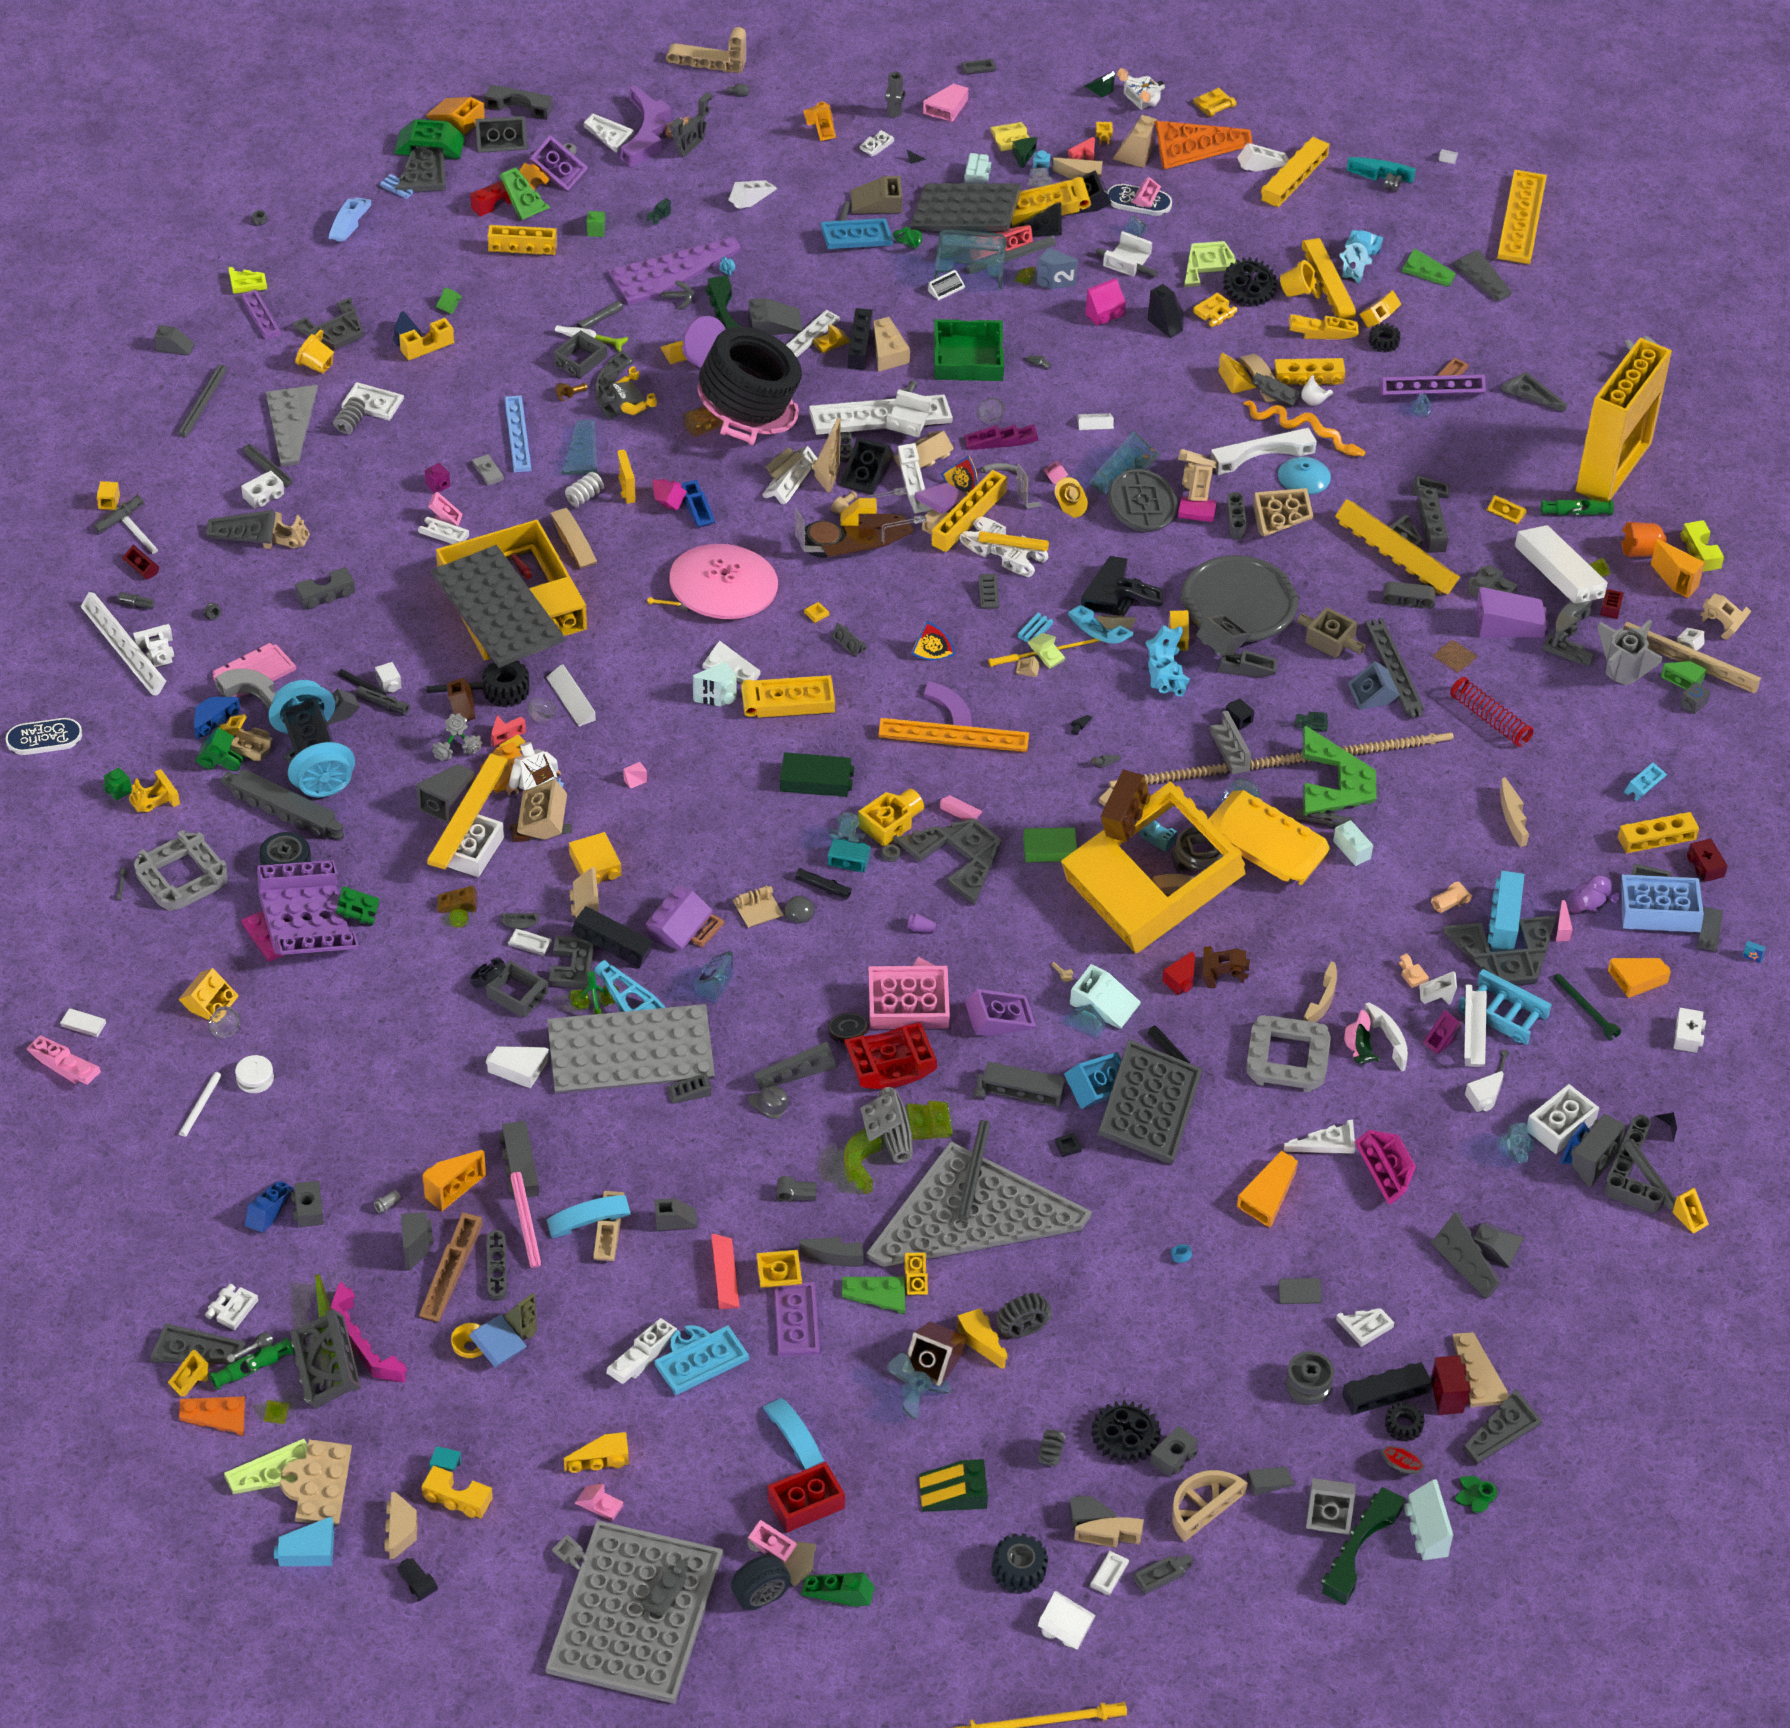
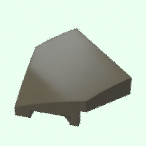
M787 447L783 452L775 455L765 468L769 471L768 474L772 478L777 479L803 456L798 451L793 452L790 447Z
M796 1542V1548L784 1565L791 1576L790 1583L794 1587L804 1580L811 1571L814 1572L813 1562L816 1544Z

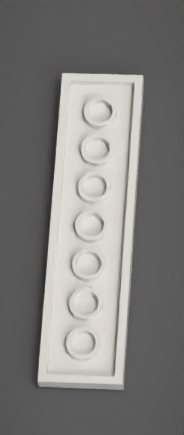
M945 394L926 396L932 398L930 413L924 425L952 423L953 417ZM896 399L809 406V413L816 434L830 433L837 418H841V432L885 429L887 414L892 413Z

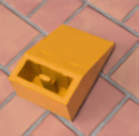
M472 97L445 98L426 114V117L435 121H448L463 135H466L476 126L475 119H485L484 103Z
M1657 539L1651 561L1652 567L1672 591L1689 598L1699 587L1705 562Z

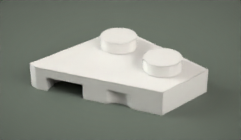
M1382 1309L1355 1311L1354 1315L1344 1316L1343 1313L1336 1315L1338 1323L1361 1347L1394 1327V1322Z

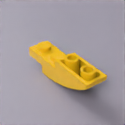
M1290 314L1289 330L1303 333L1304 339L1341 340L1355 337L1359 334L1358 322L1326 315L1323 320Z

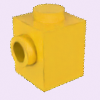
M100 481L97 492L98 508L116 510L120 497L118 482Z

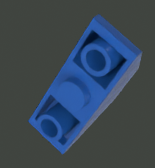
M209 697L197 705L194 718L195 738L198 740L203 736H207L211 730L220 726V724H224L228 718L236 716L240 711L239 698Z

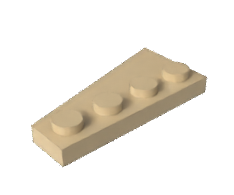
M1474 1332L1453 1334L1452 1339L1456 1354L1460 1355L1462 1363L1466 1365L1467 1373L1465 1378L1466 1381L1470 1382L1471 1393L1468 1394L1470 1407L1502 1405L1510 1395Z

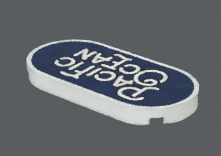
M1118 184L1112 186L1107 191L1112 202L1111 206L1117 209L1160 216L1165 212L1168 213L1172 208L1171 197L1162 191H1158L1150 208L1132 203L1139 189L1137 186Z
M70 718L16 725L6 734V744L9 750L19 755L72 748L81 740L82 729L77 721Z

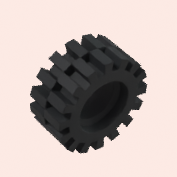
M1380 323V326L1376 324L1370 330L1369 345L1373 346L1374 350L1377 348L1378 352L1383 350V353H1386V350L1392 352V349L1396 350V347L1398 348L1400 331H1398L1397 327L1394 328V325L1389 326V323H1386V325Z
M1400 1401L1398 1405L1394 1403L1391 1408L1389 1407L1386 1414L1385 1427H1387L1386 1431L1388 1433L1391 1432L1390 1436L1392 1438L1397 1436L1398 1441L1404 1438V1442H1408V1438L1413 1441L1415 1436L1417 1438L1420 1436L1425 1421L1424 1413H1421L1420 1407L1415 1409L1416 1404L1412 1403L1410 1406L1408 1401H1405V1405ZM1399 1417H1408L1413 1424L1403 1426L1397 1422V1419Z

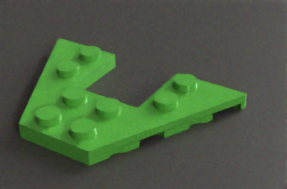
M1304 726L1302 730V759L1337 766L1338 790L1305 783L1303 786V816L1305 817L1307 814L1320 812L1321 814L1325 813V811L1341 810L1346 806L1353 805V807H1357L1362 804L1367 805L1375 802L1377 799L1376 770L1314 730Z

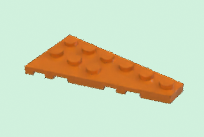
M1155 120L1163 169L1242 149L1247 143L1253 144L1250 129Z

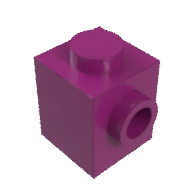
M440 463L425 469L426 485L434 493H439L449 488V471Z

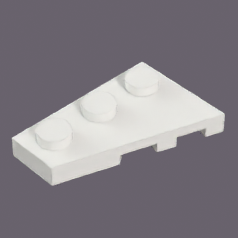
M721 641L717 643L703 663V669H708L725 661L737 675V681L741 683L744 680H757L760 676L759 669Z

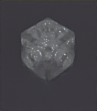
M1047 168L1030 169L1028 188L1033 189L1052 184V178L1048 176Z

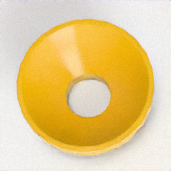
M465 1323L453 1331L451 1344L455 1353L464 1358H475L483 1354L478 1346L472 1351L465 1349L466 1343L474 1342L469 1335L482 1325Z

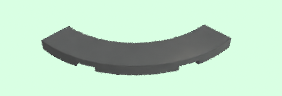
M624 351L616 354L608 361V364L600 370L596 380L595 394L597 404L608 420L622 414L615 412L610 403H604L602 395L603 393H608L610 386L615 382L618 375L626 367L633 364V359Z

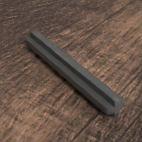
M251 444L244 446V452L267 472L272 471L283 482V486L289 487L293 484L292 479L254 446Z
M1632 1138L1627 1140L1623 1144L1625 1150L1651 1186L1662 1190L1664 1194L1663 1203L1669 1210L1674 1208L1676 1198Z

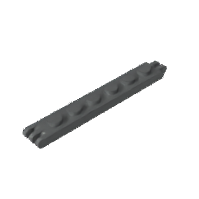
M1379 618L1378 623L1376 619L1371 620V624L1369 620L1365 621V628L1381 663L1388 669L1400 694L1398 700L1404 713H1409L1410 718L1416 717L1415 712L1418 717H1422L1423 704L1383 618Z

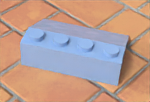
M1622 874L1623 928L1701 932L1704 913L1699 878Z

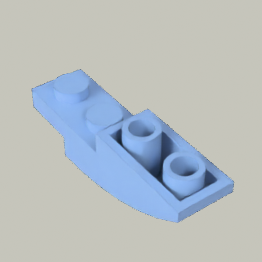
M357 197L355 199H347L334 220L329 239L339 242L345 241L358 227L359 218L371 207V200Z

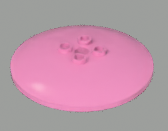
M707 544L684 552L673 563L669 576L671 590L683 605L699 614L719 619H738L761 612L772 603L778 589L777 575L769 562L749 549L730 544Z

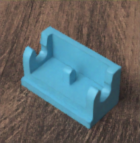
M1653 762L1630 781L1624 793L1629 795L1634 792L1636 795L1634 800L1638 801L1664 779L1667 774Z

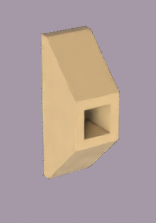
M391 1492V1501H387L386 1505L387 1514H390V1519H386V1533H389V1538H385V1552H389L390 1559H395L417 1540L418 1519L417 1510L396 1492Z

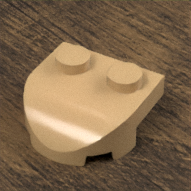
M241 728L229 749L241 756L249 757L253 761H261L271 751L272 737H269V732L263 729L252 728L251 731H244Z

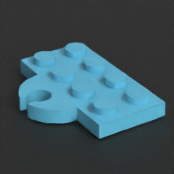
M688 1325L685 1326V1332L692 1338L688 1340L682 1339L681 1332L677 1330L671 1338V1353L656 1359L655 1366L676 1396L748 1361L749 1354L728 1325L711 1334L699 1326Z

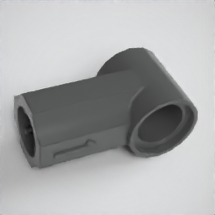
M790 1176L779 1177L777 1180L776 1200L779 1202L782 1200L792 1202L794 1199L816 1201L817 1182L795 1181Z

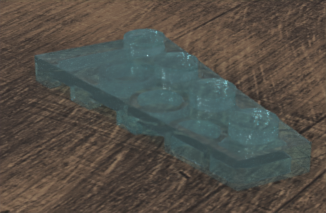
M577 420L569 451L565 457V464L562 467V475L588 474L590 472L597 474L595 420Z

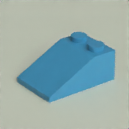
M1118 1052L1079 1063L1064 1073L1081 1109L1109 1099L1121 1062Z

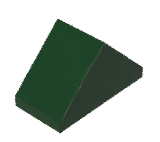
M1114 72L1108 73L1084 86L1103 98L1114 91L1115 74Z
M1037 137L1013 141L1012 153L1019 166L1024 168L1037 149Z

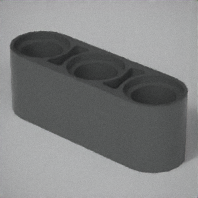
M1231 492L1227 496L1226 504L1228 530L1231 538L1239 540L1244 538L1246 530L1244 500L1242 494Z
M1387 582L1383 586L1382 600L1384 604L1391 603L1398 606L1409 605L1415 608L1426 607L1432 609L1435 606L1436 591L1432 586Z

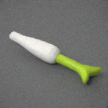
M558 325L555 328V332L569 337H573L581 330L602 343L613 345L618 352H621V346L628 341V337L614 339L597 335L591 329Z

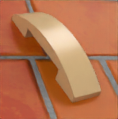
M1250 354L1238 357L1245 369L1249 370L1253 378L1256 373L1275 379L1268 365L1258 355ZM1261 393L1266 403L1276 401Z
M1330 962L1324 975L1323 986L1327 988L1319 1005L1310 1003L1303 1021L1317 1022L1329 1009L1334 997L1337 980L1335 962Z

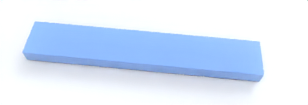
M522 396L504 397L513 471H531Z

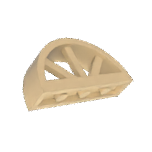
M1219 1470L1203 1471L1187 1478L1176 1491L1172 1509L1173 1526L1179 1537L1184 1542L1246 1494L1247 1482L1232 1473ZM1204 1486H1212V1501L1209 1503L1205 1502L1193 1490ZM1219 1486L1226 1487L1227 1489L1219 1495ZM1187 1495L1202 1509L1199 1511L1179 1510V1505ZM1182 1518H1189V1519H1188L1186 1522H1184Z

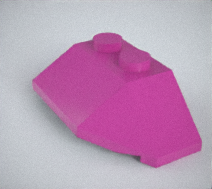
M1368 1130L1354 1143L1387 1203L1391 1205L1406 1192L1416 1165L1399 1135Z

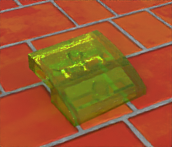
M929 1100L927 1105L907 1103L905 1109L912 1133V1140L948 1138L952 1136L948 1102Z

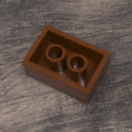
M1122 770L1100 815L1106 837L1128 842L1130 836H1133L1135 825L1142 818L1143 808L1150 801L1148 785L1144 775Z

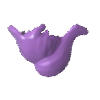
M1595 875L1589 881L1579 884L1569 894L1565 902L1569 912L1573 914H1578L1583 910L1598 912L1599 909L1597 907L1606 902V897L1611 902L1616 903L1620 899L1621 893L1611 891V882L1607 877Z

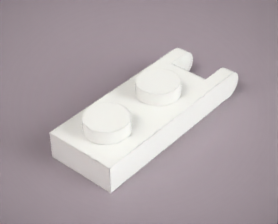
M426 517L424 520L428 527L420 526L418 528V532L451 544L465 541L469 537V530L431 517Z

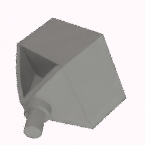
M1312 1478L1306 1529L1350 1534L1355 1484Z

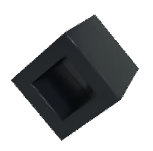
M1239 698L1227 704L1225 711L1229 712L1238 730L1253 723L1254 710L1242 699Z

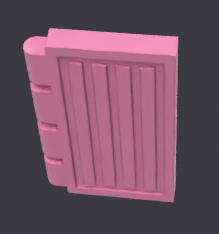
M268 643L258 648L259 652L254 650L244 655V660L238 658L228 663V668L222 666L212 671V673L214 674L213 680L215 681L216 676L226 671L251 669L275 681L295 671L296 665L277 644L272 645ZM239 693L232 697L241 698L249 693Z

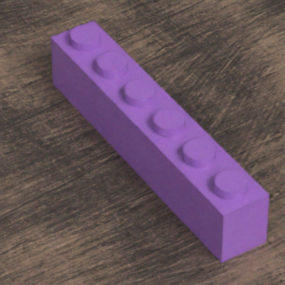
M1485 375L1382 377L1379 379L1380 397L1471 395L1486 392Z

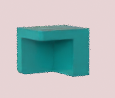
M436 1446L429 1463L430 1471L433 1466L448 1471H455L456 1466H461L462 1463L461 1452Z

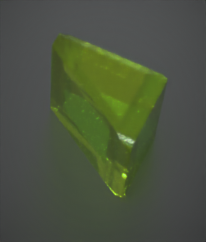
M1036 267L1020 269L1014 281L1030 285L1035 277Z
M1604 558L1589 564L1602 578L1611 574Z
M267 1400L264 1421L285 1424L291 1404Z

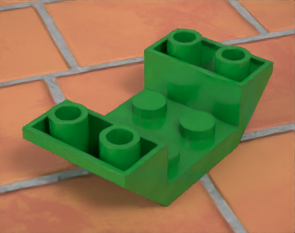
M414 119L400 130L394 153L410 155L413 145L443 148L444 158L460 159L465 135L448 121Z

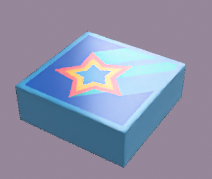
M1747 941L1742 957L1761 963L1766 947Z

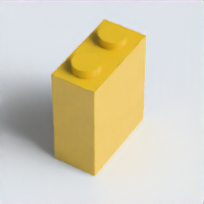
M605 832L569 842V854L580 876L592 867L596 869L597 884L622 876L621 863Z

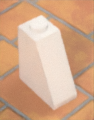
M496 1047L493 1053H489L486 1059L488 1072L531 1089L549 1061V1049L545 1047Z

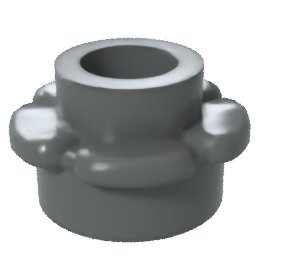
M262 210L253 212L251 220L256 225L265 224L268 216Z
M209 603L204 609V616L207 619L215 620L221 615V609L217 603Z

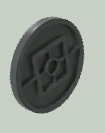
M1131 469L1122 472L1113 480L1108 491V502L1113 514L1124 525L1137 531L1154 532L1163 529L1171 523L1177 512L1178 502L1173 488L1164 478L1148 470Z

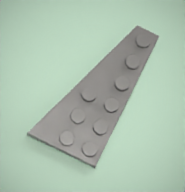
M318 385L266 392L281 467L299 464Z

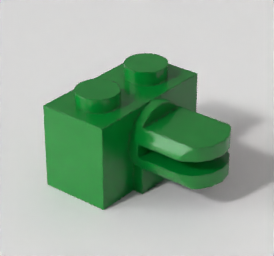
M217 727L201 745L195 762L210 770L218 763L229 770L238 771L243 757L229 749L234 736Z

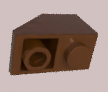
M465 678L448 682V698L455 717L457 713H460L467 721L476 719L473 690Z

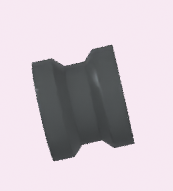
M1388 173L1384 189L1388 190L1390 188L1397 192L1402 176H1393L1392 173Z

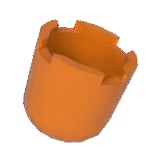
M1626 522L1622 529V533H1625L1624 540H1621V548L1624 555H1628V557L1653 556L1656 540L1659 539L1665 543L1667 541L1662 528L1655 523Z

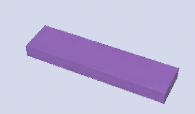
M257 290L240 294L243 303L264 339L281 335L279 327Z

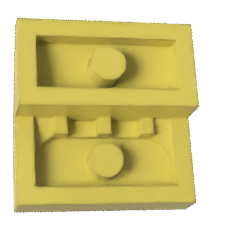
M1022 122L991 127V133L1000 151L1012 150L1013 141L1030 138L1027 135V128Z

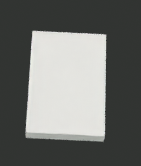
M356 382L341 405L343 408L349 398L357 397L365 403L367 415L390 421L402 403L404 395Z

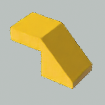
M858 498L840 513L841 526H858L859 514H876V498Z

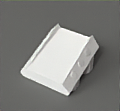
M1054 1591L1051 1600L1040 1617L1038 1626L1042 1628V1634L1050 1639L1057 1637L1062 1640L1064 1645L1078 1650L1096 1615L1059 1592Z

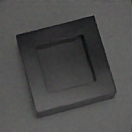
M1074 1133L1055 1138V1143L1062 1157L1081 1152L1082 1148Z

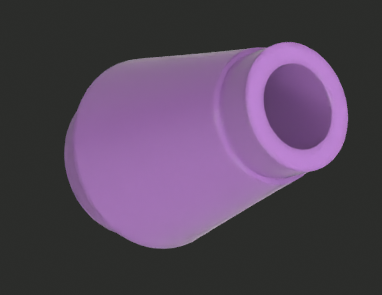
M910 913L907 923L908 929H911L913 932L934 933L936 922L918 913Z

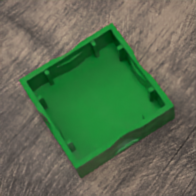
M934 319V380L1003 381V320L963 321Z

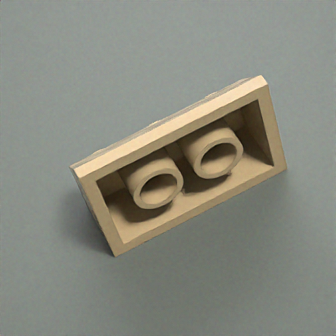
M556 779L528 790H523L517 827L518 833L544 840L562 834L567 793Z

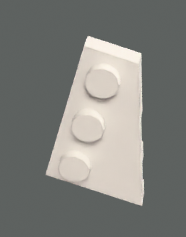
M592 114L584 122L585 129L616 153L621 149V146L634 136L633 129Z

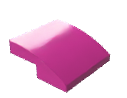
M1182 496L1178 518L1213 522L1217 500L1195 501L1190 500L1187 496Z

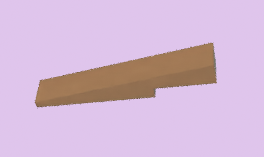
M462 1212L452 1240L446 1246L419 1314L420 1318L439 1323L483 1226L482 1217Z

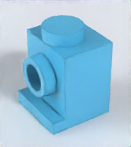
M1043 150L1037 153L1034 152L1032 175L1049 176L1050 154ZM1036 168H1046V170H1039Z

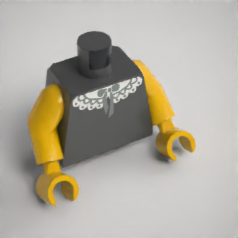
M635 366L629 368V375L627 377L624 376L616 383H613L608 393H603L602 395L604 403H610L615 412L622 414L642 415L643 410L647 409V406L655 407L657 405V398L654 393L648 394L646 401L635 383L630 382V380L639 379V371L636 372Z

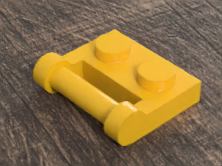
M1220 88L1193 99V103L1209 117L1226 108L1236 106V100L1233 97L1230 98Z

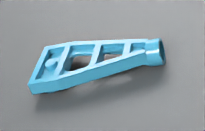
M606 960L595 967L594 972L604 982L620 1012L666 1008L655 995L614 966H610ZM619 979L628 986V989L619 993L614 987L613 982ZM631 993L636 994L644 1001L636 1009H631L625 1000V997Z

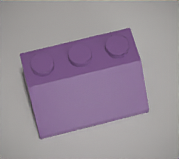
M676 886L645 923L649 939L682 951L713 911L692 890Z

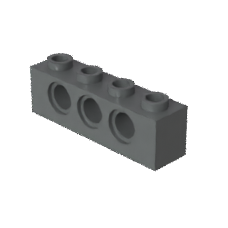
M1436 488L1418 489L1416 505L1428 553L1446 552L1448 534Z

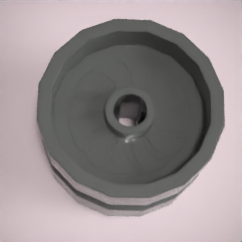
M1304 1351L1295 1355L1289 1362L1285 1382L1288 1394L1298 1403L1305 1405H1316L1325 1401L1330 1395L1334 1378L1333 1364L1326 1356L1314 1351Z

